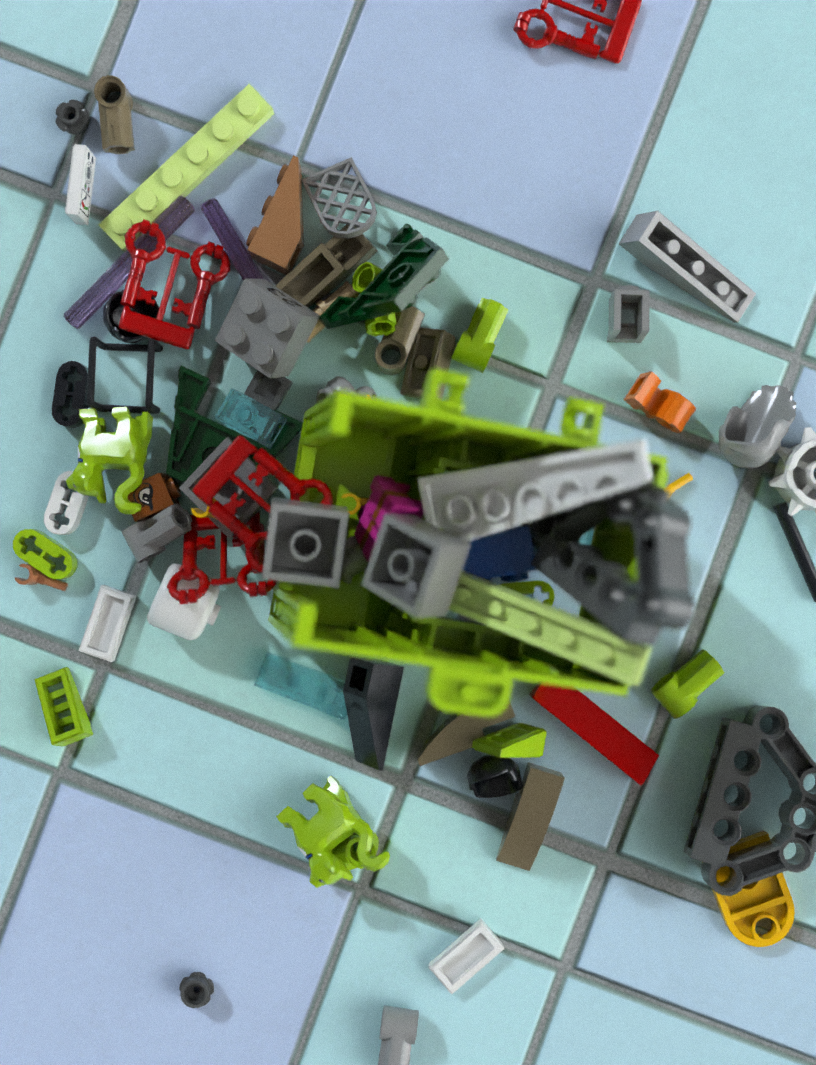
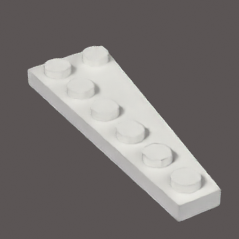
M646 439L425 476L418 478V484L426 521L469 542L648 483L653 478Z

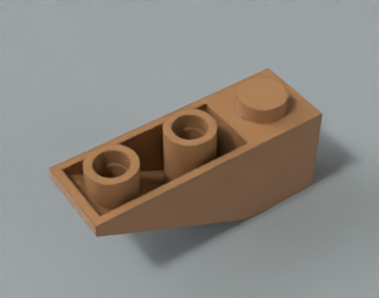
M294 155L289 165L284 164L277 178L279 186L274 196L269 195L262 208V215L264 217L259 227L254 226L246 242V245L249 246L247 250L253 260L284 275L293 270L304 247L302 170L298 157Z

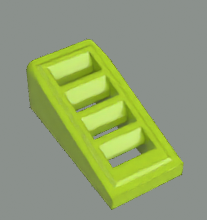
M68 667L34 679L51 745L62 747L93 735L88 715ZM63 682L64 688L50 693L48 687ZM67 697L66 702L55 706L54 700ZM70 710V716L62 719L59 718L58 714ZM74 724L75 729L67 732L64 731L63 727Z
M517 723L473 740L472 748L499 758H536L543 756L546 730L525 723Z

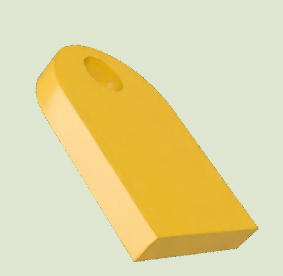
M763 830L741 838L735 845L730 846L728 854L770 840L769 834ZM728 866L720 867L717 870V882H724L728 879L730 875ZM783 873L745 885L741 891L732 896L721 895L712 889L725 925L738 940L749 946L766 947L773 945L783 939L792 927L795 909ZM760 919H771L772 926L767 933H756L755 926Z

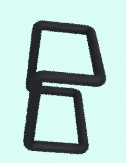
M91 337L89 341L87 383L88 406L101 412H112L113 407H125L101 405L94 401L96 347H99L102 350L148 352L146 407H127L130 413H160V408L153 404L155 352L163 351V346L154 339H150L148 345L104 343L97 337Z

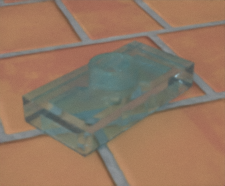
M231 388L214 417L271 449L287 421V418L233 388Z

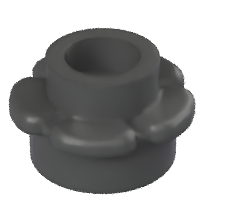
M69 100L68 103L62 102L57 107L55 112L57 118L55 121L60 130L78 135L87 129L90 118L87 109H84V105L80 101ZM70 114L75 115L73 119H69Z
M193 972L189 977H184L179 986L182 1002L190 1008L205 1006L211 999L210 995L214 992L212 980L207 979L206 975L202 972ZM194 987H199L200 991L195 992Z

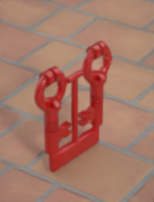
M542 0L541 9H529L518 13L513 30L527 48H543L553 43L596 60L599 54L600 58L619 64L622 61L642 0H621L614 21L562 0ZM594 0L591 9L596 10L598 6L600 7L599 12L604 13L607 0ZM548 3L611 27L605 49L600 51L601 46L593 43V36H596L599 26L595 25L594 28H591V23L587 22L583 31L585 34L581 38H576L574 35L571 36V34L559 30L552 17L544 11ZM531 18H537L546 23L547 28L543 33L542 39L535 40L526 35Z
M143 219L142 222L132 225L127 233H125V245L133 260L120 302L124 307L119 321V328L188 350L191 347L195 329H200L211 286L222 281L230 272L229 257L223 250L224 246L218 244L215 246V243L210 241L199 246L191 256L185 251L170 246L166 248L165 235L158 228L159 224L154 222L151 224L150 221ZM138 232L145 235L149 232V236L157 238L156 249L153 252L148 253L144 249H136L134 240ZM165 250L167 253L173 254V261L156 319L131 311L130 308L135 307L136 301L144 300L146 304L154 306L155 300L151 299V297L156 298L158 292L153 290L146 291L143 287H140L146 265L158 259ZM203 254L210 257L214 254L213 258L221 259L222 265L217 274L201 270L199 262ZM180 257L191 259V269L196 276L198 284L193 302L184 303L183 300L175 298L173 304H176L177 307L173 306L171 312L176 314L183 313L188 317L186 325L189 328H183L163 321Z
M240 435L236 437L195 485L193 493L207 506H210L208 512L245 543L248 564L253 570L262 573L263 564L256 559L254 551L260 547L262 541L267 540L268 531L254 533L241 520H238L235 516L237 508L242 507L246 500L242 498L239 501L237 498L240 495L237 492L230 497V503H226L224 506L218 500L213 503L214 496L230 479L270 514L271 506L234 474L249 455L255 454L253 459L259 463L257 471L252 472L247 478L250 481L256 479L257 481L254 485L257 487L264 482L263 478L271 474L290 490L291 500L300 501V497L306 493L308 488H316L324 497L319 504L333 505V495L325 482L317 479L299 480L264 448L258 450Z
M260 511L245 524V526H250L254 533L264 532V525L260 523ZM194 514L190 515L193 520L191 522L192 530L184 534L182 566L167 584L169 594L172 598L179 601L180 605L188 604V602L190 604L198 603V599L205 595L210 586L209 577L197 566V551L204 548L208 550L216 549L215 535H208L205 538L198 537L197 531L219 529L208 517L198 518ZM221 531L220 578L212 579L211 584L213 586L234 584L237 581L241 590L249 594L250 597H258V594L260 596H267L268 592L276 586L278 581L268 580L267 583L266 581L258 582V585L257 582L248 584L247 575L249 573L261 574L253 570L249 564L240 570L236 579L234 577L227 578V536ZM237 535L232 536L233 547L245 544ZM262 541L260 547L254 551L256 559L261 564H264L265 541ZM198 578L200 580V587L198 589H188V592L187 589L177 590L178 582L182 579L193 581Z

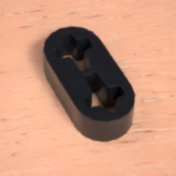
M68 361L58 369L52 402V416L54 420L68 428L81 426L83 421L79 417V410L89 409L87 404L88 368L76 361ZM75 369H77V373L82 375V381L75 382L74 391L72 392L73 383L68 381L67 377L68 374H74ZM71 397H73L72 407L77 409V415H71L68 421V417L62 414L63 408H69Z

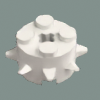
M811 427L804 428L800 444L790 448L781 446L776 451L780 459L775 468L773 479L768 481L769 487H774L778 490L780 496L789 504L787 514L793 516L800 510H814L816 513V480L813 475L814 469H816V434Z

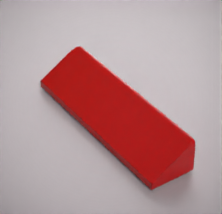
M538 683L529 694L531 698L642 786L659 757L655 751L578 689Z

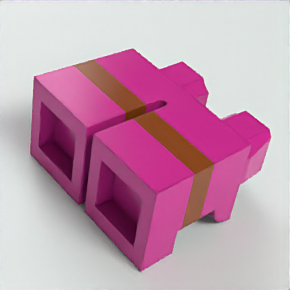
M374 476L370 485L372 493L368 503L361 506L357 515L359 523L354 535L367 562L370 561L384 514L416 515L421 519L424 515L422 502L410 499L408 496L410 485L396 483L392 477Z

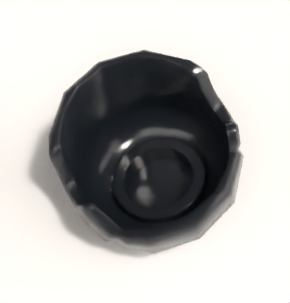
M124 290L112 294L103 306V322L110 334L116 339L127 343H136L148 339L147 337L119 328V321L124 307L120 302ZM142 300L136 301L135 307L130 309L133 312L156 319L159 306L156 300L154 306L148 305Z
M489 754L484 755L474 761L467 772L469 789L473 790L474 795L478 798L506 796L521 790L523 786L519 767L511 758H499Z

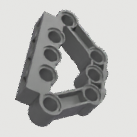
M642 484L531 521L532 536L540 544L531 565L623 640L654 645L662 628L683 629L689 625L695 613V601L689 592L687 556L690 517L684 508L669 500L671 495L669 491L653 484ZM609 517L618 522L631 524L636 541L637 580L628 579L627 571L623 565L604 561L603 553L599 547L580 543V537Z
M760 705L752 707L747 711L743 723L722 718L683 851L689 857L702 861L701 874L703 880L714 891L724 896L735 895L745 885L785 871L797 873L804 871L811 865L816 852V764L789 729L787 716L776 707ZM768 714L773 722L772 728L767 733H763L759 726L760 720L764 715ZM761 742L788 779L789 787L792 790L790 798L784 801L779 808L778 816L782 823L781 830L771 840L728 854L730 846L735 845L741 837L742 829L738 818L740 811H744L751 802L752 794L748 784L750 777L758 773L761 767V757L758 753ZM743 750L747 755V763L743 768L737 769L734 764V757L739 751ZM812 773L815 778V785L811 790L806 791L803 786V780L805 776ZM735 785L738 790V796L733 802L727 803L724 799V791L728 786ZM799 808H803L806 813L805 820L800 825H795L793 820L794 813ZM725 819L728 824V830L723 836L716 837L714 826L719 820ZM794 842L796 846L795 855L790 859H785L783 855L784 848L789 843ZM728 866L730 870L728 879L724 882H717V870L720 867Z

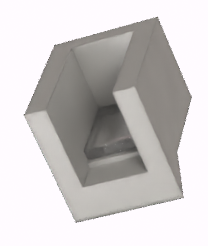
M632 285L614 289L609 298L607 342L641 343L649 332L650 290H639L637 286Z

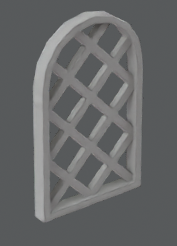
M352 157L301 179L320 218V223L329 234L337 238L360 236L369 230L375 222L377 211L374 198L370 194ZM351 167L353 168L356 176L348 175V172L350 171ZM330 176L339 178L336 186L326 184ZM344 180L354 181L351 190L341 188ZM359 184H361L365 193L356 191ZM309 186L317 188L314 196L312 195ZM323 189L333 191L329 199L319 198ZM338 193L348 195L344 203L334 201ZM353 196L363 198L360 206L349 204ZM368 200L371 203L372 209L365 208ZM317 203L325 204V207H324L322 213H321V211H320V209H319ZM331 206L341 208L337 217L327 215ZM346 209L356 212L353 220L342 218ZM362 213L370 215L365 223L358 222ZM325 220L333 221L332 227ZM339 223L350 225L347 231L336 230Z

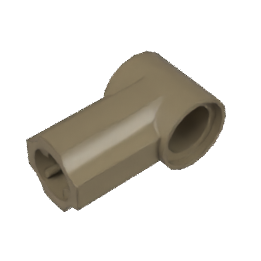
M112 75L103 76L94 87V94L99 105L102 149L105 153L128 154L130 151H135L131 115L133 99L119 78ZM112 92H121L119 100L114 103L107 102V98Z
M413 306L395 313L396 331L388 336L383 335L381 342L376 347V363L384 374H398L406 366L407 357L425 317V313ZM393 349L400 353L401 359L396 364L388 365L382 361V354L386 350Z

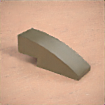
M345 225L340 231H347L350 225ZM364 234L352 238H337L333 236L326 244H319L276 287L309 308L353 274L361 264L368 261L378 250Z
M510 700L506 709L495 717H482L461 713L451 715L428 738L417 753L419 765L422 766L472 748L473 740L484 736L483 728L515 717Z
M527 763L522 779L523 786L515 794L496 861L530 871L544 840L565 777L561 772Z

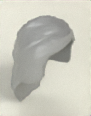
M763 385L760 390L752 391L750 397L741 408L733 406L730 409L724 424L720 426L718 443L720 453L724 455L727 461L735 466L748 469L758 468L772 458L781 447V441L796 416V402L793 400V391H788L787 387L780 385L773 387Z

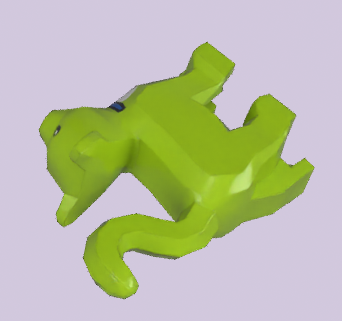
M127 406L113 407L112 417L117 421V428L115 432H106V421L103 418H98L95 408L80 409L79 417L83 424H85V430L78 444V464L66 480L68 488L84 496L96 497L99 503L105 504L106 493L102 472L107 469L128 470L130 477L119 485L114 495V503L121 513L128 515L139 512L141 504L130 502L128 495L142 484L147 447L152 437L153 417L149 412H142V415L135 416L134 419Z
M331 775L327 778V783L323 788L312 783L302 793L308 802L316 803L319 811L308 820L290 806H287L276 816L285 828L293 829L298 849L309 860V881L316 888L323 885H332L342 878L348 881L354 878L345 864L332 853V850L339 843L354 833L360 837L356 851L359 864L370 871L380 870L388 864L390 859L389 852H382L378 856L371 855L370 849L373 841V832L369 824L361 819L359 813L352 806L346 790Z

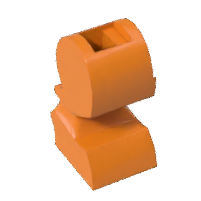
M654 372L640 374L624 398V401L632 408L642 410L648 418H655L658 423L668 430L680 434L696 411V407L680 393L657 388L661 380Z

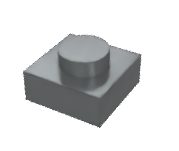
M257 370L244 395L275 412L293 383L285 377L270 379Z

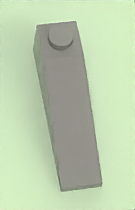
M659 211L636 215L619 242L621 247L642 264L734 323L739 322L756 295L753 290Z

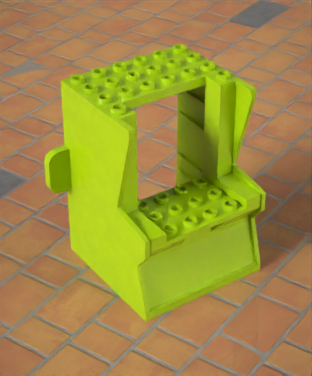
M432 368L425 381L420 407L337 390L304 413L294 475L299 480L317 479L325 482L333 495V505L346 507L348 511L356 507V500L353 497L341 498V496L346 493H353L358 498H370L372 493L370 485L374 476L377 475L392 477L396 483L410 485L408 491L410 499L422 502L418 478L443 474L448 470L460 471L606 446L605 444L598 443L604 404L568 397L564 406L560 427L562 436L463 416L465 404L462 403L465 389L468 388L470 375ZM439 384L450 386L448 399L437 398ZM578 414L585 415L582 427H576ZM648 453L653 478L648 483L664 489L669 476L668 469L666 468L668 457ZM308 488L306 493L300 497V501L320 503L324 499L323 494L318 492L316 488ZM359 510L355 514L348 516L345 540L354 536L359 523L357 517ZM609 517L594 527L591 545L599 547L603 553L604 561L623 565L627 571L628 579L637 580L636 541L632 525L612 520ZM365 570L353 576L352 583H345L340 580L339 588L278 581L273 589L268 621L293 646L429 666L426 694L429 701L443 711L495 717L501 714L509 703L513 679L622 696L628 695V689L631 686L482 623L447 617L415 618L363 587L362 582ZM581 605L580 618L610 629Z

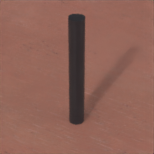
M782 502L773 506V509L814 602H816L815 566L793 516L787 514L789 509L787 502Z

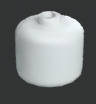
M172 564L168 567L148 612L147 621L154 627L187 640H194L202 634L206 624L213 625L218 616L221 606L215 603L219 595L220 586H213L211 580L214 578L209 577L210 586L205 595L198 599V603L190 604L188 602V604L180 605L179 601L171 597L167 589L169 580L182 566L180 564ZM198 578L193 581L182 579L178 582L177 590L187 589L188 592V589H198L200 587V580Z

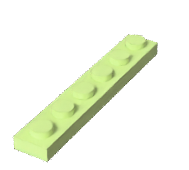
M248 84L98 225L126 253L128 250L125 245V233H127L132 225L142 222L143 219L150 221L151 224L152 222L158 223L274 115L273 108ZM138 232V233L135 235L136 238H135V240H134V245H135L145 234H142V233H139V232Z
M464 571L461 572L449 610L634 687L641 682L652 648L651 645L646 643L625 641L611 629Z

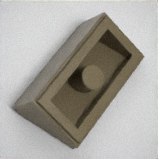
M419 329L408 356L400 392L401 395L422 399L429 371L432 368L449 371L456 340L455 336L445 330ZM439 384L437 398H443L445 385Z

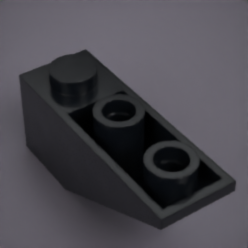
M350 656L343 694L355 760L376 770L383 771L404 667L380 659Z

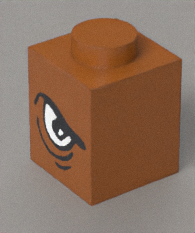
M159 472L143 479L142 484L128 495L130 502L141 504V510L132 514L135 522L152 518L171 505H180L178 498L182 494L173 477L169 478L167 474Z

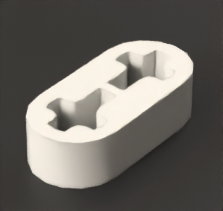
M66 471L58 476L44 514L45 527L53 534L68 535L78 528L89 497L79 492H73L68 501L70 489L66 488V480L73 471ZM68 505L65 517L70 519L69 524L61 525L58 528L59 522L54 520L55 515L62 514L65 506Z

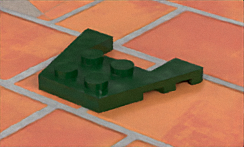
M405 224L386 244L394 258L357 298L338 296L319 317V320L327 329L406 310L416 302L417 294L425 285L438 278L441 273L440 269L449 260L448 256L436 243L427 237L424 238L411 225Z
M181 365L178 371L179 384L177 395H175L173 430L171 429L166 474L185 482L226 437L234 441L237 436L241 435L258 450L264 448L270 455L276 458L301 432L303 422L275 410L260 442L244 436L197 413L211 380ZM255 454L249 455V458L258 466L259 463L253 459Z

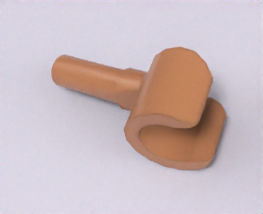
M30 564L19 565L29 570L30 575L28 579L15 577V581L23 585L39 583L62 591H66L68 583L52 579L42 574V572Z

